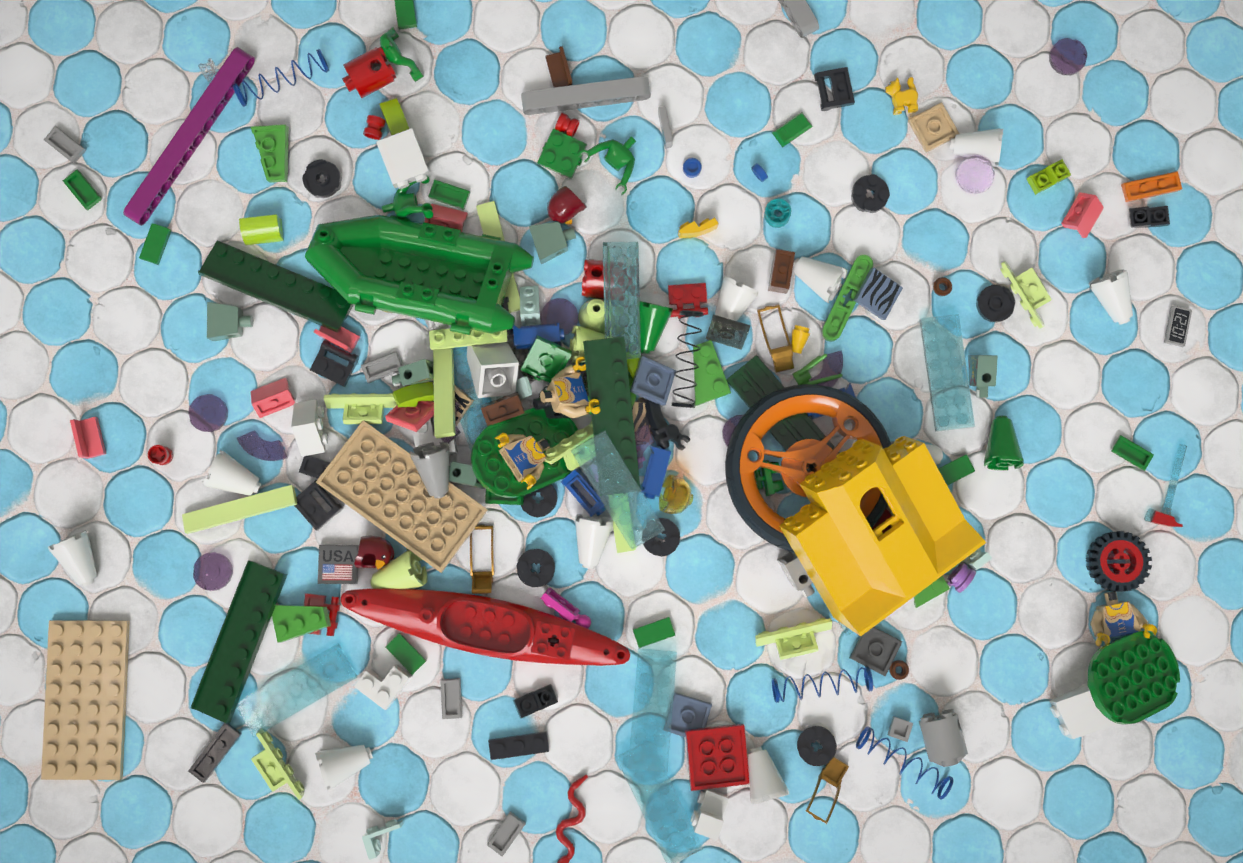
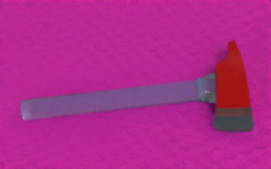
M1179 444L1162 510L1158 512L1149 508L1144 518L1145 521L1168 527H1183V524L1177 523L1175 518L1171 516V507L1187 448L1186 445Z

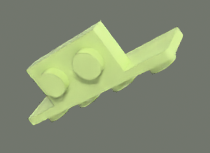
M1002 262L1000 270L1005 278L1009 277L1012 284H1010L1013 292L1020 295L1022 299L1020 304L1025 311L1029 310L1032 315L1029 317L1035 327H1044L1045 325L1036 309L1050 302L1052 298L1034 268L1032 267L1015 277L1007 262Z
M450 328L429 331L431 350L508 341L507 330L493 334L472 330L470 335L450 331Z
M393 393L324 395L326 408H344V424H361L363 420L368 424H382L384 408H394L397 405Z
M592 421L583 429L577 430L569 438L563 439L555 447L547 449L544 453L546 456L544 462L553 464L564 457L567 469L573 471L596 456Z
M820 618L812 623L802 622L790 628L781 627L773 632L764 631L755 636V643L757 647L775 643L780 660L817 652L818 645L814 633L831 630L832 620L831 618Z
M261 728L257 731L256 736L265 749L251 758L252 762L272 792L288 783L298 800L303 798V791L305 790L303 784L299 780L296 781L293 776L294 771L289 764H285L282 759V752L271 743L273 741L268 731L264 732Z

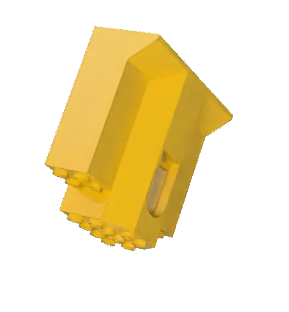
M906 436L897 438L892 445L884 449L882 446L864 439L854 442L851 448L840 452L836 456L837 458L823 464L819 471L808 475L805 481L800 483L810 504L801 507L798 513L786 518L784 523L779 526L833 618L859 636L865 634L986 543L980 534L965 520L926 445L923 442ZM877 487L891 509L893 516L872 530L861 511L860 501L869 489ZM891 525L892 528L883 534L882 530Z

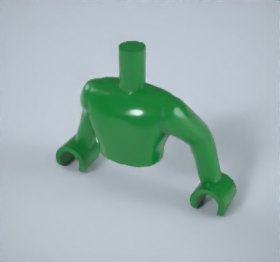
M392 27L380 37V46L389 62L408 66L412 70L409 74L416 82L424 76L412 59L402 56L394 42L395 39L399 38V35L394 27Z
M630 137L624 145L614 139L604 141L588 151H580L579 157L582 154H587L588 158L584 161L586 163L594 154L608 149L604 160L611 167L619 171L622 167L626 166L621 182L615 188L617 190L618 187L622 186L624 192L621 195H624L627 191V182L635 164V158L629 149L636 140Z
M427 176V179L424 180V181H422L421 183H422V184H427V183H429V181H430L429 177ZM414 181L409 183V186L406 188H398L394 195L393 203L383 205L382 211L383 213L395 211L398 218H405L412 213H423L426 218H432L433 208L429 203L418 206L415 193L407 194L409 187L417 183Z

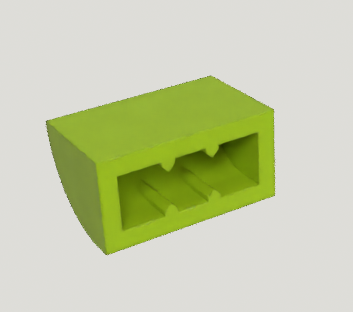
M277 214L239 218L240 231L245 245L284 241L282 219Z

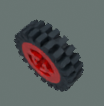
M1124 531L1102 534V536L1095 539V542L1090 544L1091 549H1088L1086 553L1089 554V558H1086L1089 566L1086 567L1087 570L1091 571L1089 575L1091 578H1095L1094 582L1096 584L1102 585V588L1109 589V591L1123 592L1139 587V584L1145 582L1144 578L1150 575L1147 571L1152 568V565H1149L1152 557H1148L1147 553H1150L1149 548L1145 549V542H1140L1138 536H1132V533H1125ZM1130 559V563L1107 564V560Z

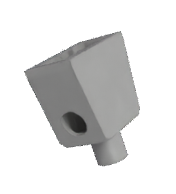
M791 551L777 559L791 585L796 590H801L804 597H808L815 592L811 586L813 582L795 552Z

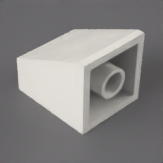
M412 128L376 141L394 188L403 189L408 187L411 182H422L427 179V176H430L426 161Z
M507 342L467 346L466 357L478 398L507 396L515 393L519 362Z
M1087 684L1050 700L1052 706L1050 710L1053 716L1058 718L1060 722L1059 729L1061 733L1068 738L1076 739L1117 725V723L1110 721L1096 708Z

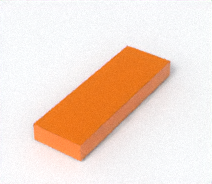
M1178 171L1121 184L1125 202L1182 190Z

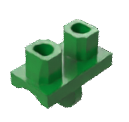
M769 460L763 461L764 463L779 466V462H769ZM761 467V477L760 470L754 471L758 489H763L762 482H764L766 497L784 490L782 480L772 481L771 474L778 472Z

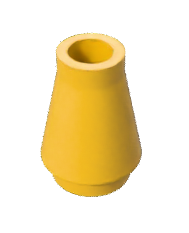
M795 325L794 329H792V352L802 354V350L810 336V328Z

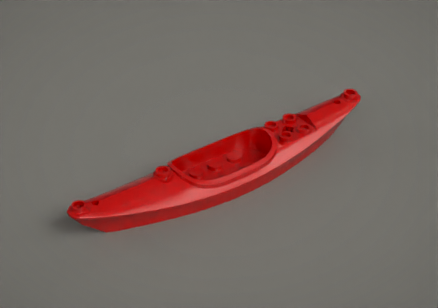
M415 589L348 590L341 596L343 607L365 618L421 639L470 653L515 661L565 665L625 664L630 659V652L627 647L604 635L554 615L504 600L465 593ZM553 635H556V639H559V643H555V645H551V642H549V638H552Z

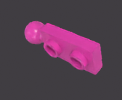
M549 587L540 598L547 607L559 612L563 619L570 622L575 620L577 625L587 629L591 626L589 616L578 614L580 610Z

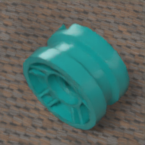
M773 199L765 208L764 218L774 228L783 227L790 219L791 207L786 200ZM776 210H778V212L782 214L780 216H776L774 213Z

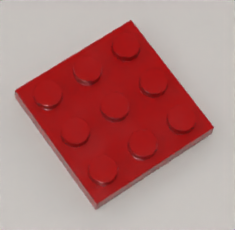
M744 724L685 730L691 791L749 784Z

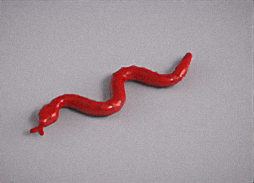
M587 774L573 782L568 789V799L577 808L578 815L562 820L557 825L555 831L557 839L568 849V854L562 856L557 863H569L575 854L573 843L564 835L563 831L566 827L581 823L586 816V808L574 796V791L588 778Z

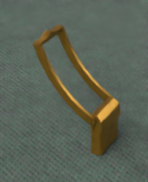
M780 305L766 306L763 309L757 310L764 339L771 358H773L775 372L794 369L792 345L785 328ZM778 308L788 345L771 349L760 312Z
M478 525L474 529H491L492 571L473 572L472 533L470 534L472 594L492 593L494 576L493 526Z
M835 757L826 764L819 774L815 790L805 810L814 819L821 820L826 824L836 805L842 778L849 768L848 765ZM821 779L837 788L826 820L809 811Z

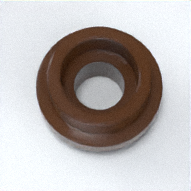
M945 277L938 278L933 284V290L938 296H947L952 291V283ZM943 284L945 286V290H941L939 288V285Z
M896 660L892 662L889 672L894 679L902 680L908 676L909 667L904 661ZM898 666L902 668L900 673H896V667Z

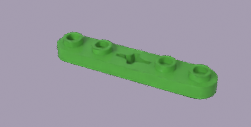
M868 255L858 256L846 277L822 328V336L826 341H835L842 334L856 304L854 298L870 269L873 268V260ZM852 290L850 294L852 301H848L845 307H843L842 305L845 301L843 295L846 296Z

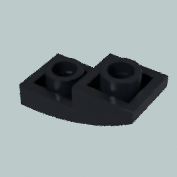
M1147 206L1129 209L1131 228L1170 225L1168 206L1152 208Z
M549 684L516 698L513 702L519 717L523 718L558 703L552 685Z

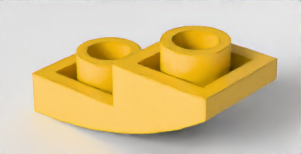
M715 217L711 220L709 218L703 220L699 227L695 221L691 223L688 221L679 227L678 237L693 238L707 234L717 229L719 223Z

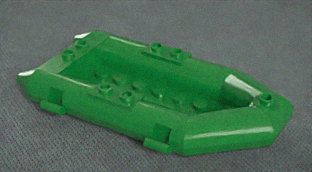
M374 215L318 224L305 253L307 262L349 304L355 305V311L375 315L376 310L406 315L451 325L450 331L470 335L472 330L493 334L514 327L515 317L504 309L502 304L512 273L530 269L534 262V257L518 244L502 241L500 237L482 234V236L461 232L458 229L430 223L411 222L409 218H398L395 215L390 217Z

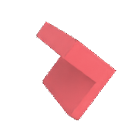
M1079 192L1061 224L1064 228L1077 230L1082 238H1087L1104 207L1096 195Z
M431 204L433 217H425V223L458 229L463 232V224L467 218V212Z
M323 326L319 330H314V333L349 353H352L360 339V336L342 326L338 333Z
M286 378L250 392L251 404L259 418L296 403L289 390Z
M91 417L80 421L76 419L70 420L77 453L80 458L90 459L106 454L98 417Z

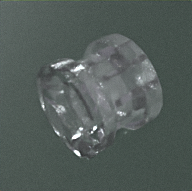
M209 58L204 64H198L200 71L208 82L219 71L212 58Z

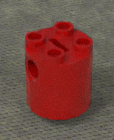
M375 47L343 64L348 75L342 78L349 92L356 89L360 97L364 98L395 81L394 79L397 78L390 64L386 65L387 59L381 47ZM375 67H381L378 71H374Z
M585 259L582 296L623 301L624 291H632L634 275L626 274L627 263Z

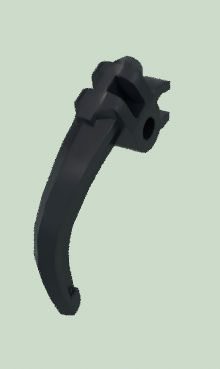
M645 399V409L651 426L649 430L654 437L656 445L666 449L669 447V441H672L679 450H684L686 447L681 444V440L688 443L691 440L689 436L679 433L676 425H667L660 405Z

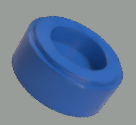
M689 158L684 162L683 173L687 177L695 178L700 174L702 165L698 159Z
M756 163L751 167L752 172L761 182L768 178V175L759 164Z

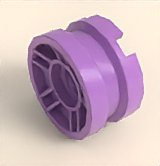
M961 562L951 572L947 579L949 582L947 581L946 583L949 586H954L955 590L961 593L972 582L976 571L972 568H967V564Z

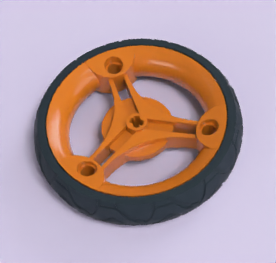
M816 384L793 385L766 395L747 410L739 420L727 448L725 459L726 484L738 514L762 539L779 548L794 552L779 527L784 523L785 518L772 510L761 496L756 484L754 471L762 467L780 473L785 485L793 493L807 498L800 483L805 481L808 475L819 471L823 464L837 458L839 450L848 439H864L882 446L883 449L888 448L891 442L882 423L857 398L829 386ZM800 413H817L832 418L835 428L821 441L815 439L801 440L790 446L786 452L764 449L761 441L769 429L784 418ZM845 421L852 423V430H847L844 427ZM838 432L843 438L832 450L826 443ZM750 451L757 453L758 458L756 461H751L748 458ZM764 455L782 458L781 466L764 463ZM806 465H813L814 468H812V470H814V472H807L806 469H808V467H806ZM877 487L869 489L860 501L861 511L871 528L880 519L888 505Z

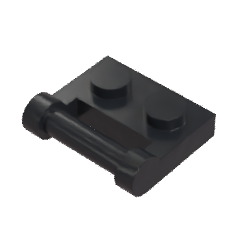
M848 67L814 74L822 103L820 104L821 111L854 105L855 100ZM829 78L834 101L828 100L824 79Z
M324 340L310 371L345 387L358 363L359 356L345 352L331 345L329 341ZM327 351L349 361L348 366L346 367L325 357Z
M315 480L296 497L297 505L294 506L312 527L318 531L335 515L341 512L344 507L340 503L338 504ZM316 490L332 508L329 512L311 494L313 491Z

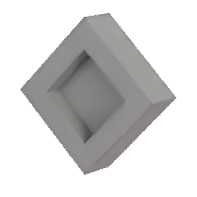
M893 716L887 735L908 742L913 723Z

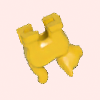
M898 77L885 87V92L892 97L893 115L902 114V111L905 110L904 106L908 107V113L918 111V92L913 83V77L907 80L909 87L907 90L901 91Z

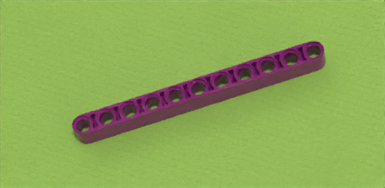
M239 47L233 49L126 205L123 212L124 216L141 226L148 221L234 95L233 84L236 83L240 86L242 80L245 79L253 67L255 57Z

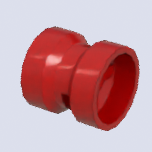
M561 113L555 130L560 132L566 131L568 136L574 137L580 120L576 118L571 119L567 114Z
M368 115L366 120L368 127L364 128L363 135L370 139L381 140L383 135L381 130L385 127L386 121L381 117Z
M154 445L148 451V459L154 464L167 465L173 459V452L168 447Z

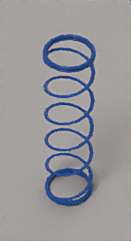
M318 49L316 51L324 69L319 65V63L310 53L307 54L310 68V78L302 71V69L294 60H291L294 84L289 82V80L285 77V75L281 72V70L278 67H275L278 91H275L267 82V80L263 77V75L259 73L258 76L262 91V98H259L244 80H242V85L244 89L245 98L239 86L236 83L233 84V89L239 102L243 107L247 105V94L244 83L258 99H263L264 93L261 77L274 92L279 93L280 85L277 70L281 73V75L290 85L295 86L296 77L293 62L306 78L311 79L312 69L309 55L320 67V69L327 73L329 71V67L326 63V60L321 50Z
M865 666V668H859L856 676V689L851 676L845 669H843L839 674L838 689H836V686L830 674L825 671L821 676L819 692L817 690L813 678L809 674H806L802 682L801 696L795 681L791 676H788L784 684L783 699L778 688L777 679L772 678V691L774 701L776 703H779L780 699L782 702L785 701V690L788 678H791V680L793 681L800 700H802L804 681L806 676H809L812 680L816 693L820 698L822 680L825 673L828 674V676L830 677L835 692L838 696L840 678L843 671H845L849 676L854 692L857 693L858 676L861 669H864V678L867 690L869 692H872L873 677L871 669L868 666Z
M867 726L862 731L856 742L858 750L866 744L872 731L873 738L867 755L881 741L887 739L889 741V748L883 763L884 765L895 752L903 749L905 751V759L899 774L901 775L913 760L919 759L921 761V769L915 784H918L926 772L936 769L937 780L931 794H934L937 787L941 784L937 797L942 800L948 795L953 786V777L948 776L938 783L939 771L936 767L927 769L921 775L923 762L920 757L910 760L905 765L907 758L905 748H898L889 756L891 747L889 738H883L873 746L874 730ZM950 780L946 791L941 796L943 788L945 787L946 783Z

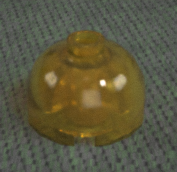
M669 475L662 485L665 491L663 495L660 493L659 510L667 514H679L688 505L692 504L693 494H691V487L685 479Z

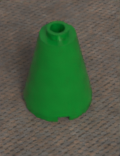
M636 300L635 338L636 348H639V352L650 354V351H655L673 312V308Z
M997 416L996 419L992 420L984 466L991 470L1004 471L1008 470L1009 466H1014L1015 469H1018L1024 465V459L1012 420L1007 416Z

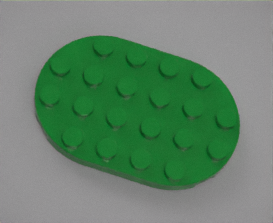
M534 408L524 411V414L493 425L491 424L479 434L473 444L471 464L474 474L484 488L495 495L505 498L522 497L560 481L572 472L567 469L564 457L553 464L543 461L544 469L540 478L530 489H527L528 484L525 481L522 483L518 482L499 452L503 446L499 448L498 445L501 442L494 437L501 433H506L507 435L521 434L526 437L532 436L536 442L544 438L549 443L550 448H553L563 439L575 434L578 428L570 418L549 419L546 417L544 409L535 410Z
M1144 631L1128 634L1102 646L1091 658L1088 668L1087 686L1096 708L1114 723L1122 725L1138 723L1166 709L1177 697L1176 687L1177 683L1180 682L1178 662L1170 646L1162 638L1159 639L1154 636L1152 632H1149V638L1144 637Z

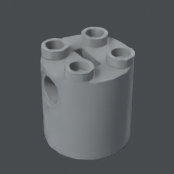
M954 709L944 710L942 714L936 716L934 713H927L920 718L919 724L929 762L943 767L958 764L968 754L958 714L954 712Z

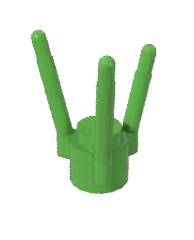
M827 354L816 357L802 369L792 374L798 385L819 384L841 378L843 375L838 374L809 381L812 377L808 370L825 359Z

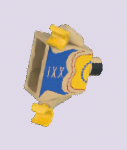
M578 357L575 362L576 365L573 366L571 364L561 370L552 378L547 391H541V401L543 403L551 402L554 412L562 413L570 418L587 415L590 411L593 414L600 412V407L593 408V406L600 404L599 401L592 399L589 402L581 374L577 372V370H586V364L583 366L579 365L580 362L585 360L584 357Z
M501 433L494 437L500 440L501 444L498 447L501 448L503 446V448L499 452L518 482L522 483L525 481L528 484L527 489H530L540 478L544 469L543 461L546 460V456L543 452L550 448L547 440L543 438L536 442L532 436L526 437L521 434L507 435L506 433Z
M1116 591L1104 593L1106 604L1096 607L1090 623L1093 633L1097 637L1095 641L1096 646L1100 647L1102 641L1107 645L1112 637L1139 632L1141 629H1144L1143 635L1145 638L1150 637L1148 631L1153 632L1156 636V626L1149 624L1143 614L1133 604H1130L1129 601L1118 602Z

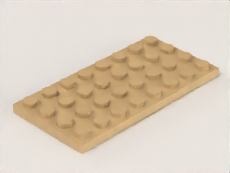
M364 420L316 481L325 490L440 573L445 570L488 511V509L450 482L449 491L444 497L434 498V496H430L410 457V453Z
M49 621L41 780L123 779L130 621Z

